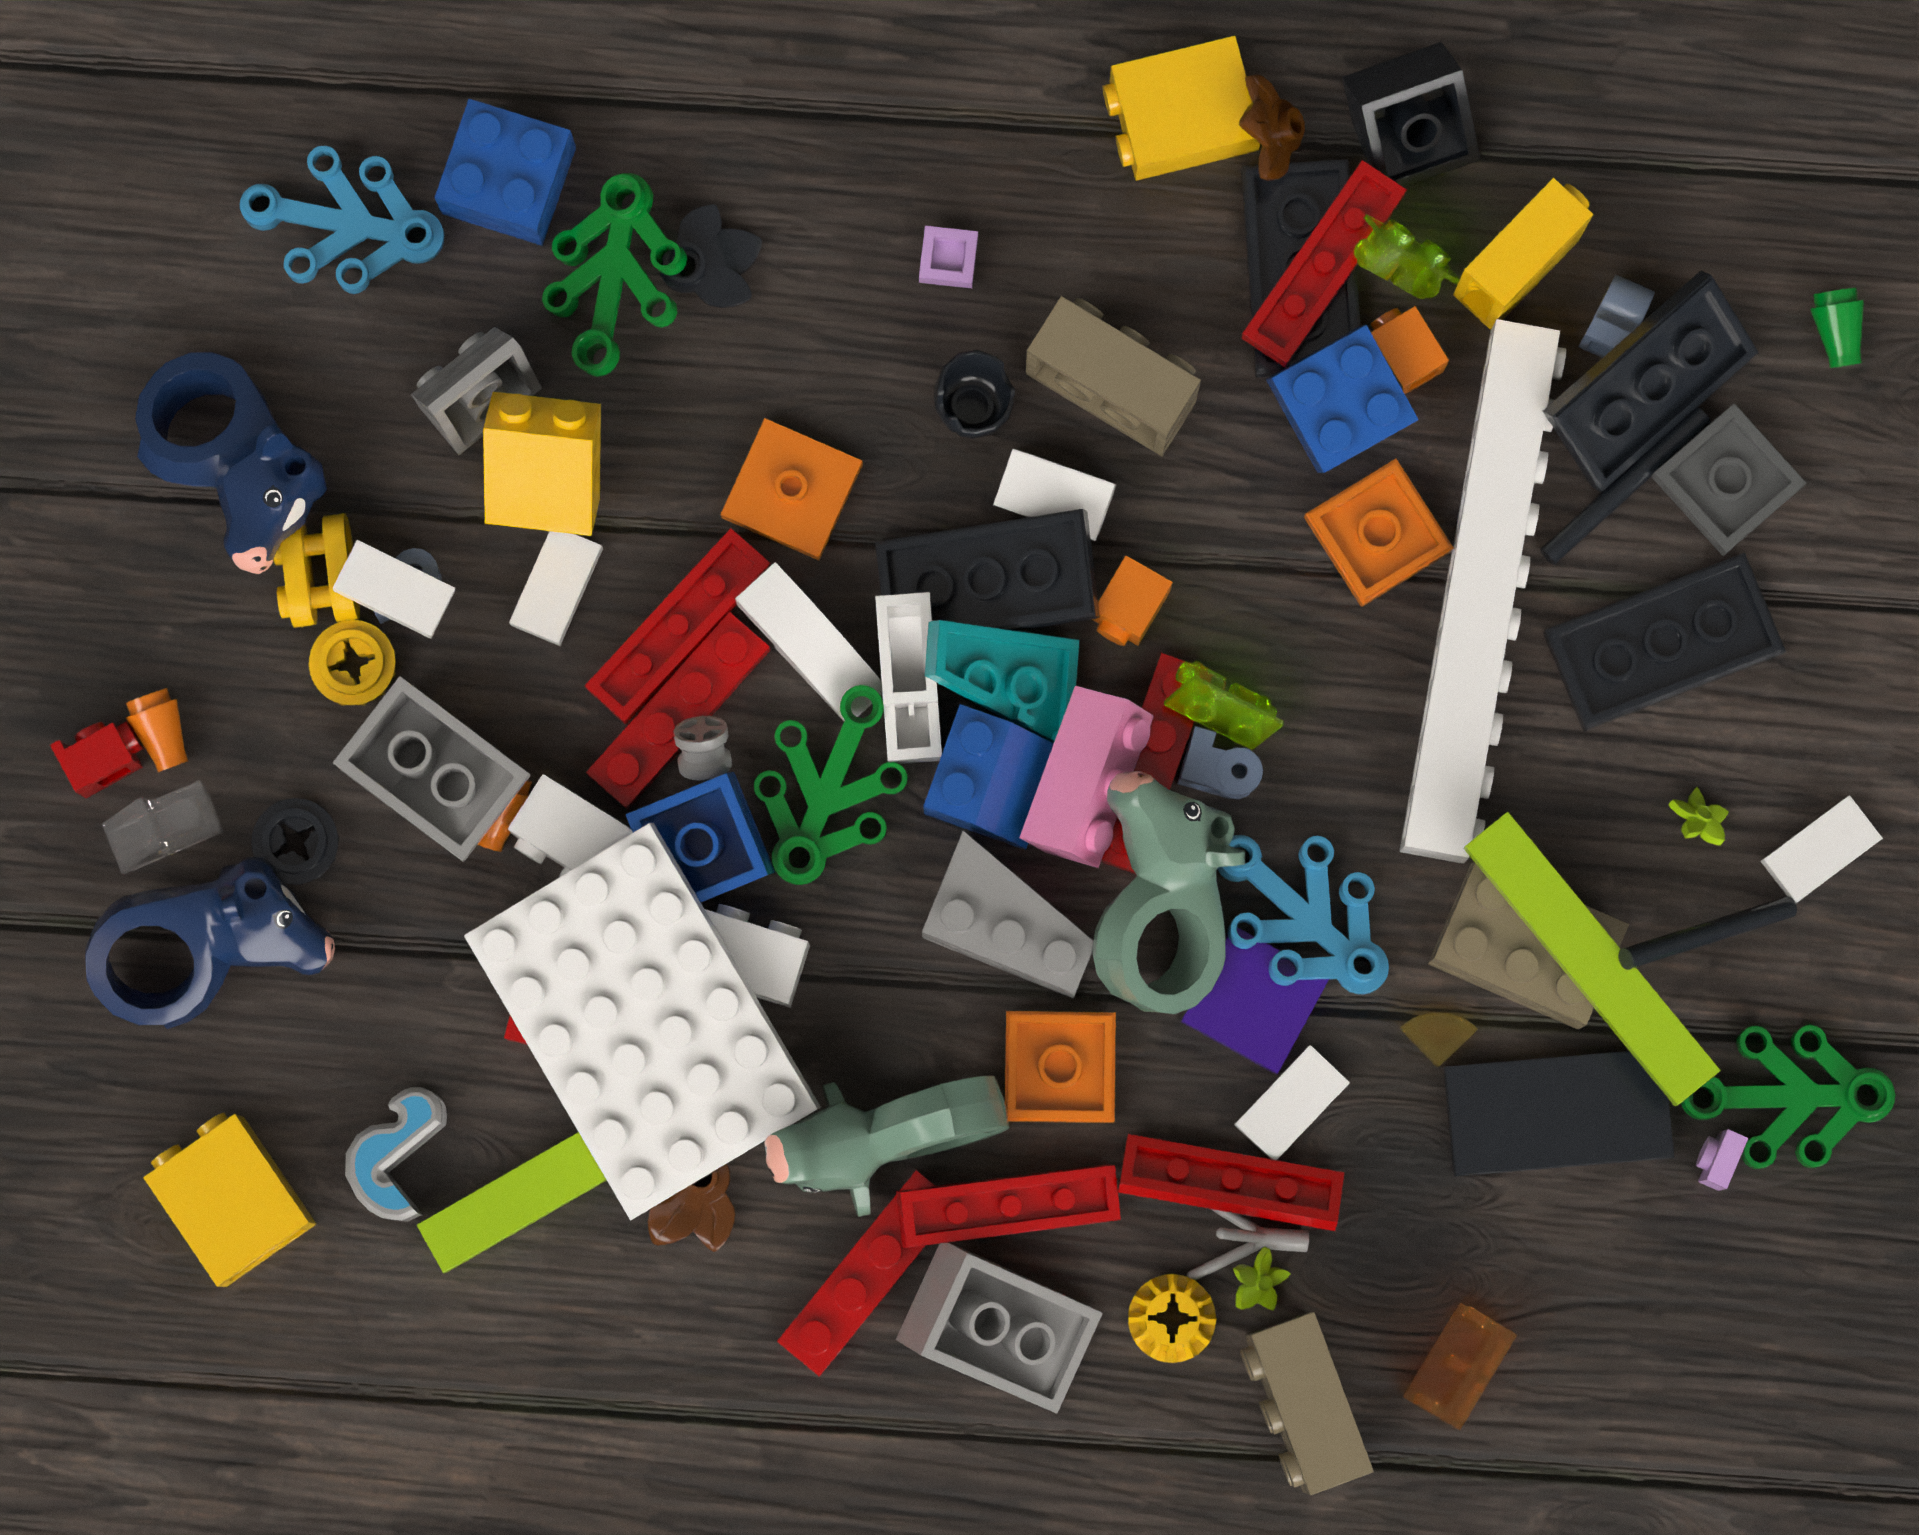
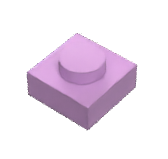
M925 226L919 283L972 289L978 232Z
M1729 1129L1720 1131L1716 1139L1708 1136L1696 1162V1166L1703 1169L1698 1182L1717 1191L1727 1189L1748 1138Z

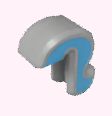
M421 1087L407 1088L392 1097L388 1106L390 1110L397 1112L398 1120L395 1123L369 1126L356 1135L346 1152L345 1176L354 1194L370 1212L384 1219L408 1222L423 1215L389 1173L446 1126L447 1110L443 1099L436 1093Z

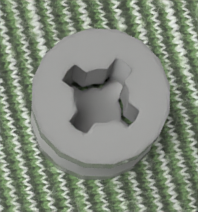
M698 716L684 720L676 725L673 733L675 744L682 751L677 762L679 773L683 777L692 780H709L723 775L731 769L730 750L724 747V743L729 737L727 724L724 720L714 716Z

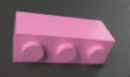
M1075 686L1019 838L1047 854L1099 868L1103 854L1112 842L1113 827L1117 815L1112 811L1107 801L1108 787L1117 774L1134 771L1141 750L1148 743L1150 725L1154 716L1128 699Z

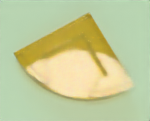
M1428 1013L1409 1020L1400 1027V1030L1438 1068L1478 1028L1459 1016L1447 1013Z

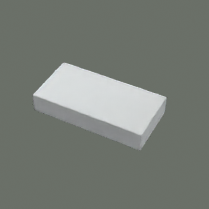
M549 531L509 621L510 625L561 646L601 555L602 545L576 534Z
M357 540L333 586V591L431 639L455 593V587Z
M1849 795L1760 862L1784 893L1797 903L1883 838Z
M1309 1045L1234 1125L1269 1159L1277 1160L1350 1082Z

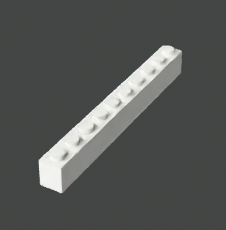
M1496 319L1490 331L1453 542L1454 549L1450 559L1399 852L1464 864L1470 856L1463 848L1481 834L1485 828V820L1476 819L1479 799L1489 798L1493 782L1494 767L1485 766L1489 745L1498 746L1501 735L1503 714L1494 713L1498 692L1507 693L1511 678L1512 661L1504 660L1507 639L1515 641L1519 630L1521 609L1513 608L1516 587L1525 588L1528 578L1530 556L1522 555L1525 535L1534 536L1539 504L1531 503L1534 483L1543 484L1548 463V452L1540 451L1543 431L1552 432L1553 429L1543 410L1555 401L1549 399L1552 379L1561 380L1566 358V349L1558 347L1559 330Z

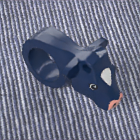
M213 352L185 354L166 362L160 367L139 394L135 416L141 437L137 454L139 460L152 474L166 482L196 487H215L226 519L227 529L224 537V547L227 554L241 570L255 574L268 570L282 541L305 524L313 502L326 492L327 486L322 464L309 452L288 440L283 430L278 426L261 390L247 375L243 367L230 358ZM204 395H224L236 400L233 418L226 430L214 440L199 446H178L167 441L169 424L177 411L190 400Z
M247 857L237 864L224 866L219 878L212 882L143 891L123 896L113 902L97 919L86 945V979L94 995L113 1015L137 1025H164L166 1029H170L191 1021L207 1009L223 985L231 965L254 967L284 966L292 968L301 974L313 975L320 973L332 961L335 947L330 932L316 923L307 914L292 890L274 874L269 863L263 857ZM139 926H160L175 932L187 943L194 958V966L190 975L178 987L163 993H143L128 987L116 976L109 961V951L112 944L125 932Z

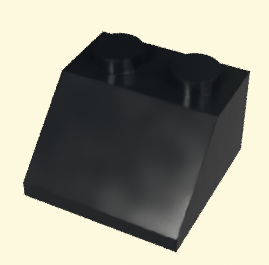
M1442 42L1342 77L1351 121L1367 163L1402 187L1481 160L1463 71Z

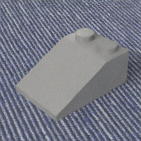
M496 327L486 334L478 332L467 339L459 348L458 353L460 355L444 368L436 366L426 372L417 382L418 389L411 394L421 411L458 455L483 437V427L493 391L533 396L542 389L520 345L512 336Z
M401 676L333 761V764L463 862L531 776Z
M947 1242L939 1244L896 1340L921 1356L1054 1413H1058L1103 1313L995 1262Z

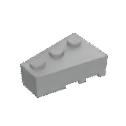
M964 831L961 834L922 930V937L926 940L1073 999L1092 955L1094 942Z

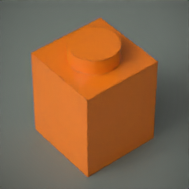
M1416 306L1401 314L1398 308L1392 309L1371 323V327L1374 330L1371 334L1405 395L1444 372L1449 359Z
M1125 556L1098 601L1100 618L1092 619L1099 623L1096 629L1097 632L1120 646H1125L1127 641L1139 646L1169 595L1173 582L1132 558Z

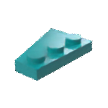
M942 620L930 621L928 623L925 677L1054 743L1074 687L1076 686L1079 640Z

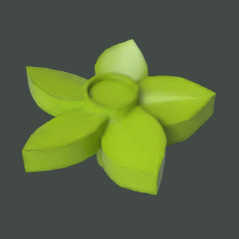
M1698 787L1689 795L1688 803L1673 799L1668 804L1677 815L1687 819L1681 827L1685 838H1693L1700 835L1707 843L1719 846L1725 841L1724 829L1720 823L1726 818L1729 811L1719 805L1706 806L1704 797Z
M1263 1247L1260 1250L1253 1267L1240 1264L1233 1268L1237 1279L1243 1283L1236 1292V1307L1241 1310L1259 1304L1274 1311L1277 1303V1294L1272 1286L1282 1283L1291 1274L1279 1267L1270 1268L1272 1256L1269 1248Z

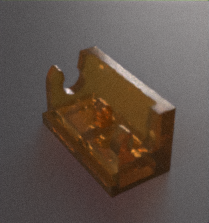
M1459 1303L1404 1393L1403 1398L1451 1428L1461 1430L1517 1334L1476 1309Z

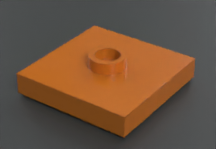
M764 418L720 514L721 518L816 560H820L863 466V461Z
M1397 459L1387 463L1304 515L1306 522L1361 607L1448 555L1454 549Z
M1006 1011L1005 1105L1009 1122H1115L1116 1013Z

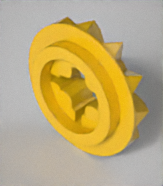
M359 620L341 621L325 629L314 642L309 656L310 675L317 689L331 701L342 706H365L378 696L384 695L386 688L395 676V651L387 636L376 626ZM346 643H350L351 648L359 657H368L369 659L375 657V659L369 660L368 664L360 667V684L356 683V680L352 678L348 671H339L338 669L331 671V669L338 668L339 664L346 662V652H348Z
M1177 1274L1161 1275L1146 1282L1134 1295L1128 1311L1129 1330L1136 1345L1153 1359L1168 1363L1189 1360L1203 1351L1212 1339L1217 1320L1212 1298L1207 1291L1195 1280ZM1170 1294H1175V1303H1178L1179 1312L1187 1313L1188 1316H1196V1322L1188 1321L1187 1324L1178 1326L1177 1334L1174 1335V1343H1170V1334H1167L1166 1325L1157 1324V1321H1148V1315H1157V1313L1167 1310Z

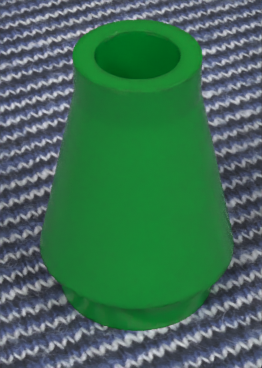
M1857 288L1814 294L1815 308H1811L1810 311L1827 353L1829 367L1836 368L1862 363L1861 337L1864 300L1858 301Z

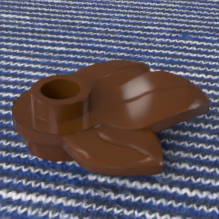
M1258 74L1245 77V82L1252 103L1247 107L1239 120V126L1262 145L1259 155L1260 178L1268 181L1276 180L1285 176L1288 172L1291 152L1296 151L1301 145L1302 137L1305 133V122L1301 112L1289 101L1281 99L1273 85L1264 76Z
M728 1164L711 1172L712 1180L708 1186L702 1188L693 1183L650 1209L648 1230L654 1245L675 1243L689 1236L692 1232L713 1252L718 1251L725 1244L734 1226L736 1214L735 1208L726 1194L731 1179Z

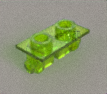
M1368 214L1365 215L1364 220L1371 226L1373 231L1367 239L1360 240L1354 248V256L1357 258L1360 267L1386 281L1390 278L1395 286L1418 299L1435 297L1441 288V282L1444 278L1458 285L1460 279L1447 265L1451 257L1441 247L1428 239H1425L1422 245L1415 241V236L1407 228L1393 219H1390L1385 225Z
M1185 661L1180 665L1176 673V680L1182 683L1181 687L1164 701V705L1251 750H1254L1284 725V721L1276 717L1277 708L1271 705L1270 698L1264 695L1261 696L1236 682L1229 687V692L1225 691L1226 677L1205 667L1199 661H1195L1192 664Z

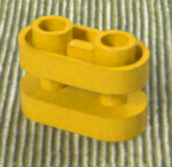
M346 513L323 516V533L308 534L304 524L295 533L283 540L276 551L274 563L276 566L283 565L285 586L277 587L279 612L282 619H291L294 628L317 625V608L332 606L337 622L360 618V604L333 591V586L353 549L351 529ZM325 554L329 585L315 587L311 556Z

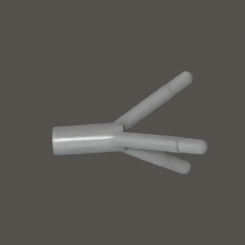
M1211 1209L1241 1228H1219L1216 1231L1218 1238L1248 1243L1189 1271L1187 1277L1197 1280L1263 1247L1270 1250L1307 1252L1309 1232L1308 1230L1260 1227L1241 1214Z

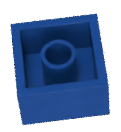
M468 99L435 195V200L442 215L543 246L576 150L571 130Z
M1367 325L1355 328L1266 378L1268 385L1317 473H1325L1419 420Z
M735 772L725 773L626 814L633 833L648 823H654L700 903L775 872Z

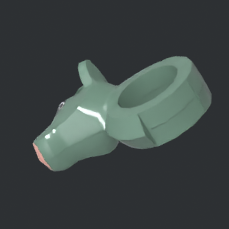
M1129 771L1120 773L1110 782L1107 790V801L1122 824L1123 842L1131 867L1137 877L1106 906L1096 926L1092 949L1096 973L1112 995L1133 1004L1144 1012L1176 1014L1195 1007L1208 995L1223 970L1225 962V928L1216 882V870L1219 867L1244 865L1245 851L1229 846L1235 828L1232 817L1228 813L1173 792L1157 782L1151 775L1144 772ZM1169 910L1176 920L1179 933L1177 954L1170 968L1158 980L1146 984L1140 976L1136 959L1138 941L1146 925L1157 914Z
M979 1076L940 1084L902 1096L869 1111H863L847 1104L836 1083L831 1082L822 1085L827 1108L804 1118L796 1124L772 1133L766 1138L764 1144L766 1163L775 1182L796 1184L803 1192L811 1193L849 1189L858 1217L870 1214V1177L881 1165L972 1144L1000 1134L1009 1129L1010 1126L1005 1101L995 1076Z

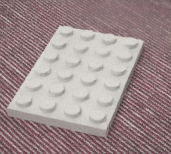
M648 823L464 935L630 1221L764 1142L772 1133L796 1123L821 1108L654 823Z

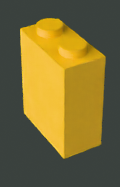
M1236 36L1111 66L1110 84L1102 86L1105 104L1110 117L1119 116L1123 134L1116 135L1117 149L1122 166L1132 165L1135 181L1259 151L1260 143L1239 126V120L1252 101L1246 87V74Z
M1553 178L1464 269L1453 296L1491 330L1496 319L1503 320L1579 242L1593 216V213L1587 209L1589 207L1588 200L1574 186L1570 184L1562 186Z
M492 392L483 427L485 524L592 536L600 501L601 404L516 393Z
M221 1113L197 1129V1133L201 1138L182 1150L179 1144L174 1145L153 1159L151 1164L155 1170L143 1178L216 1286L228 1287L317 1223L246 1119L237 1114L227 1118L225 1113Z

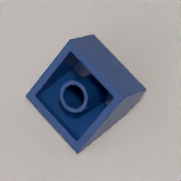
M960 704L923 806L924 814L1026 850L1028 843L1019 837L1054 743L1012 722Z

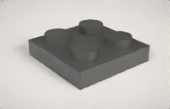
M1735 404L1730 406L1651 476L1722 556L1726 555L1806 484L1803 478Z

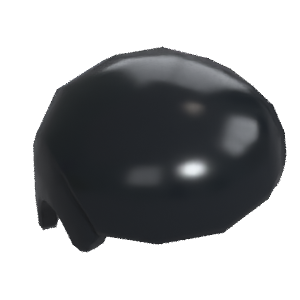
M980 350L958 353L943 366L934 385V404L936 412L950 431L956 432L961 437L976 439L993 435L1010 418L1014 403L1015 387L1008 379L1004 370V362L1001 359Z

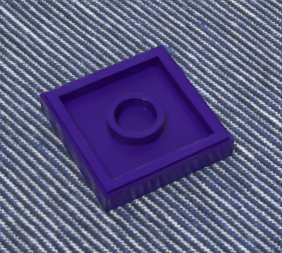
M1236 927V931L1241 938L1246 940L1254 938V936ZM1227 937L1225 941L1223 970L1212 991L1195 1007L1188 1009L1181 1022L1277 1075L1329 979L1297 980L1288 986L1279 985L1271 979L1268 967L1272 958L1280 950L1267 943H1256L1251 948L1241 949L1234 946L1229 937ZM1282 959L1277 962L1278 971L1282 975L1289 977L1295 974V966L1291 961Z

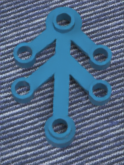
M329 146L314 148L308 155L307 165L312 175L317 180L325 183L342 210L284 199L274 187L267 184H256L249 187L240 199V210L243 217L251 227L257 230H271L284 221L334 231L333 234L309 249L294 248L286 254L284 269L288 276L297 283L310 282L315 278L320 268L367 238L387 242L362 261L356 258H348L338 265L336 279L344 291L357 294L368 287L371 279L401 260L415 264L432 260L439 254L444 244V230L439 220L427 211L412 210L393 181L394 175L389 163L379 156L365 159L359 168V175L367 189L378 192L394 220L370 215L341 170L342 163L338 154ZM320 157H332L334 163L328 171L322 172L315 169V164ZM375 166L383 167L386 170L384 178L378 182H372L367 179L369 170ZM257 197H268L270 204L265 211L255 212L252 210V203ZM420 227L426 230V237L422 242L411 243L407 240L408 233L413 228ZM298 258H307L310 260L309 269L301 274L294 273L292 271L293 262ZM351 268L362 270V278L355 284L344 282V275Z
M1245 835L1233 836L1229 846L1245 849L1249 854L1250 860L1244 865L1219 867L1217 869L1225 879L1232 882L1248 880L1282 910L1290 920H1260L1251 913L1239 914L1228 928V937L1231 943L1238 948L1248 949L1256 945V943L1317 942L1331 955L1330 957L1302 959L1295 951L1282 950L1269 963L1268 971L1271 979L1282 986L1291 985L1297 980L1337 979L1343 988L1355 994H1368L1377 990L1387 978L1389 963L1384 951L1378 945L1371 942L1368 902L1373 897L1375 891L1372 879L1364 873L1356 872L1348 875L1339 887L1340 899L1347 905V939L1331 923L1327 866L1334 857V848L1328 839L1322 836L1310 837L1299 850V861L1305 868L1306 902L1261 861L1260 847L1253 839ZM1318 846L1322 848L1325 853V860L1322 862L1312 861L1307 853L1308 847ZM1352 882L1360 883L1365 888V897L1362 899L1352 897L1348 892V884ZM1242 922L1250 924L1255 931L1254 938L1249 940L1241 938L1236 931L1237 924ZM1363 957L1367 959L1371 965V972L1369 974L1358 973L1353 965L1354 958ZM1282 959L1291 961L1295 966V974L1289 977L1282 975L1278 971L1277 962Z

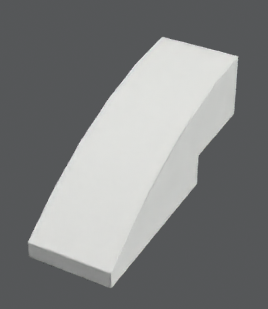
M776 562L735 598L737 606L774 644L775 649L843 721L845 720L840 712V702L847 690L854 686L865 685L875 689L880 696L883 694L882 681ZM858 697L852 702L851 710L858 717L872 702L866 697Z
M930 592L875 596L888 762L905 764L940 761L942 749L937 682L925 677L928 623L932 621Z

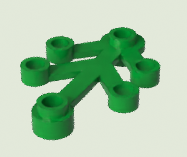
M623 173L610 178L604 184L601 191V206L572 230H565L556 235L552 242L554 256L565 265L577 266L588 255V243L610 228L607 245L561 282H553L548 285L542 295L543 305L548 311L557 317H568L576 311L579 304V296L600 280L592 328L580 334L572 347V358L575 364L589 375L596 377L609 374L619 361L620 351L617 343L613 340L623 281L626 282L641 303L643 317L652 325L666 327L677 316L675 301L656 288L629 250L633 228L651 249V263L661 273L668 276L676 275L684 269L687 262V255L684 249L666 237L649 213L653 204V192L650 185L642 177L633 173ZM630 194H635L634 202L628 208L622 209L624 198ZM570 241H576L575 251L568 256H564L566 244ZM669 250H675L674 260L668 265H662L663 255ZM561 292H566V302L560 307H555L554 300L556 296ZM664 301L666 303L664 313L658 317H653L652 311L654 306ZM606 348L605 358L599 364H594L593 358L595 353L599 349Z
M854 686L843 695L840 702V712L845 721L821 778L806 746L808 736L805 727L797 721L787 720L782 722L775 731V742L781 750L786 752L808 805L800 829L784 797L787 789L785 778L777 771L767 770L760 773L754 781V792L761 801L765 802L780 838L773 849V866L777 874L788 883L795 885L810 883L823 872L826 858L862 843L872 845L880 842L886 834L887 826L884 818L875 812L863 813L857 818L853 826L822 837L820 835L829 815L882 793L897 794L907 784V773L903 766L898 763L887 762L882 764L876 773L841 787L864 729L874 726L883 714V700L880 694L869 686ZM858 697H866L872 702V712L865 718L856 717L851 710L852 702ZM787 726H795L801 732V741L795 747H787L781 741V732ZM892 767L900 771L902 781L898 787L889 789L881 783V773L886 768ZM766 776H774L780 782V792L774 797H766L760 791V782ZM870 817L878 820L881 825L880 834L873 839L865 838L860 832L861 822ZM803 847L809 852L810 861L807 866L796 868L790 863L789 854L793 848Z
M1806 1025L1797 1029L1792 1035L1791 1047L1795 1054L1801 1058H1814L1839 1085L1815 1084L1772 1043V1037L1765 1028L1751 1026L1741 1031L1737 1037L1736 1044L1739 1053L1747 1059H1757L1783 1085L1724 1086L1719 1079L1712 1077L1700 1087L1706 1089L1711 1095V1103L1706 1109L1699 1108L1694 1104L1693 1094L1681 1103L1684 1111L1697 1120L1714 1118L1721 1114L1724 1109L1785 1108L1761 1135L1748 1138L1741 1157L1744 1163L1753 1169H1762L1770 1166L1776 1159L1777 1150L1817 1107H1840L1817 1135L1805 1136L1796 1145L1795 1153L1798 1161L1805 1167L1817 1168L1825 1165L1830 1160L1832 1149L1858 1121L1871 1123L1881 1120L1888 1115L1895 1102V1090L1891 1080L1883 1072L1874 1068L1856 1070L1827 1042L1826 1034L1818 1026ZM1804 1032H1811L1817 1037L1818 1046L1814 1052H1808L1802 1048L1800 1037ZM1757 1033L1762 1037L1764 1046L1759 1053H1753L1746 1047L1745 1040L1748 1034ZM1862 1085L1869 1086L1875 1093L1874 1102L1870 1106H1865L1858 1101L1857 1091ZM1810 1141H1816L1822 1147L1823 1154L1817 1162L1809 1160L1805 1155V1146ZM1755 1142L1763 1143L1768 1149V1156L1762 1163L1754 1161L1750 1156V1147Z

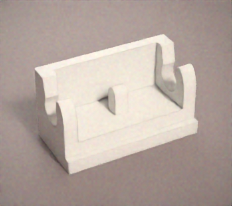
M1012 449L993 505L1026 517L1084 509L1088 512L1090 538L1096 540L1117 484L1018 449Z

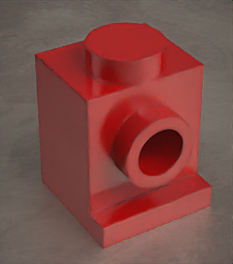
M128 721L119 726L114 723L105 726L103 722L92 724L74 736L76 743L68 746L61 740L50 744L74 791L84 798L96 794L143 768L136 755L137 752L143 750V746Z

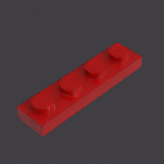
M1362 160L1248 324L1241 338L1286 368L1401 202L1407 189Z
M730 528L585 684V688L626 725L696 650L721 620L737 605L735 598L771 566V563Z
M729 612L588 769L586 774L626 810H629L680 753L681 749L676 746L673 731L676 725L692 717L713 716L770 652V646Z
M1161 653L1142 709L1154 717L1150 725L1148 743L1141 750L1134 771L1151 775L1157 782L1169 790L1210 680L1211 670ZM1117 816L1113 827L1112 842L1104 852L1101 862L1136 874L1131 867L1125 849L1122 824Z
M1128 1134L1118 1192L1335 1231L1339 1218L1344 1172Z
M1113 1164L896 1191L902 1246L906 1248L1121 1220L1116 1169Z
M916 1170L900 1190L935 1185ZM897 1194L777 1340L781 1346L819 1377L926 1246L909 1248L902 1246Z

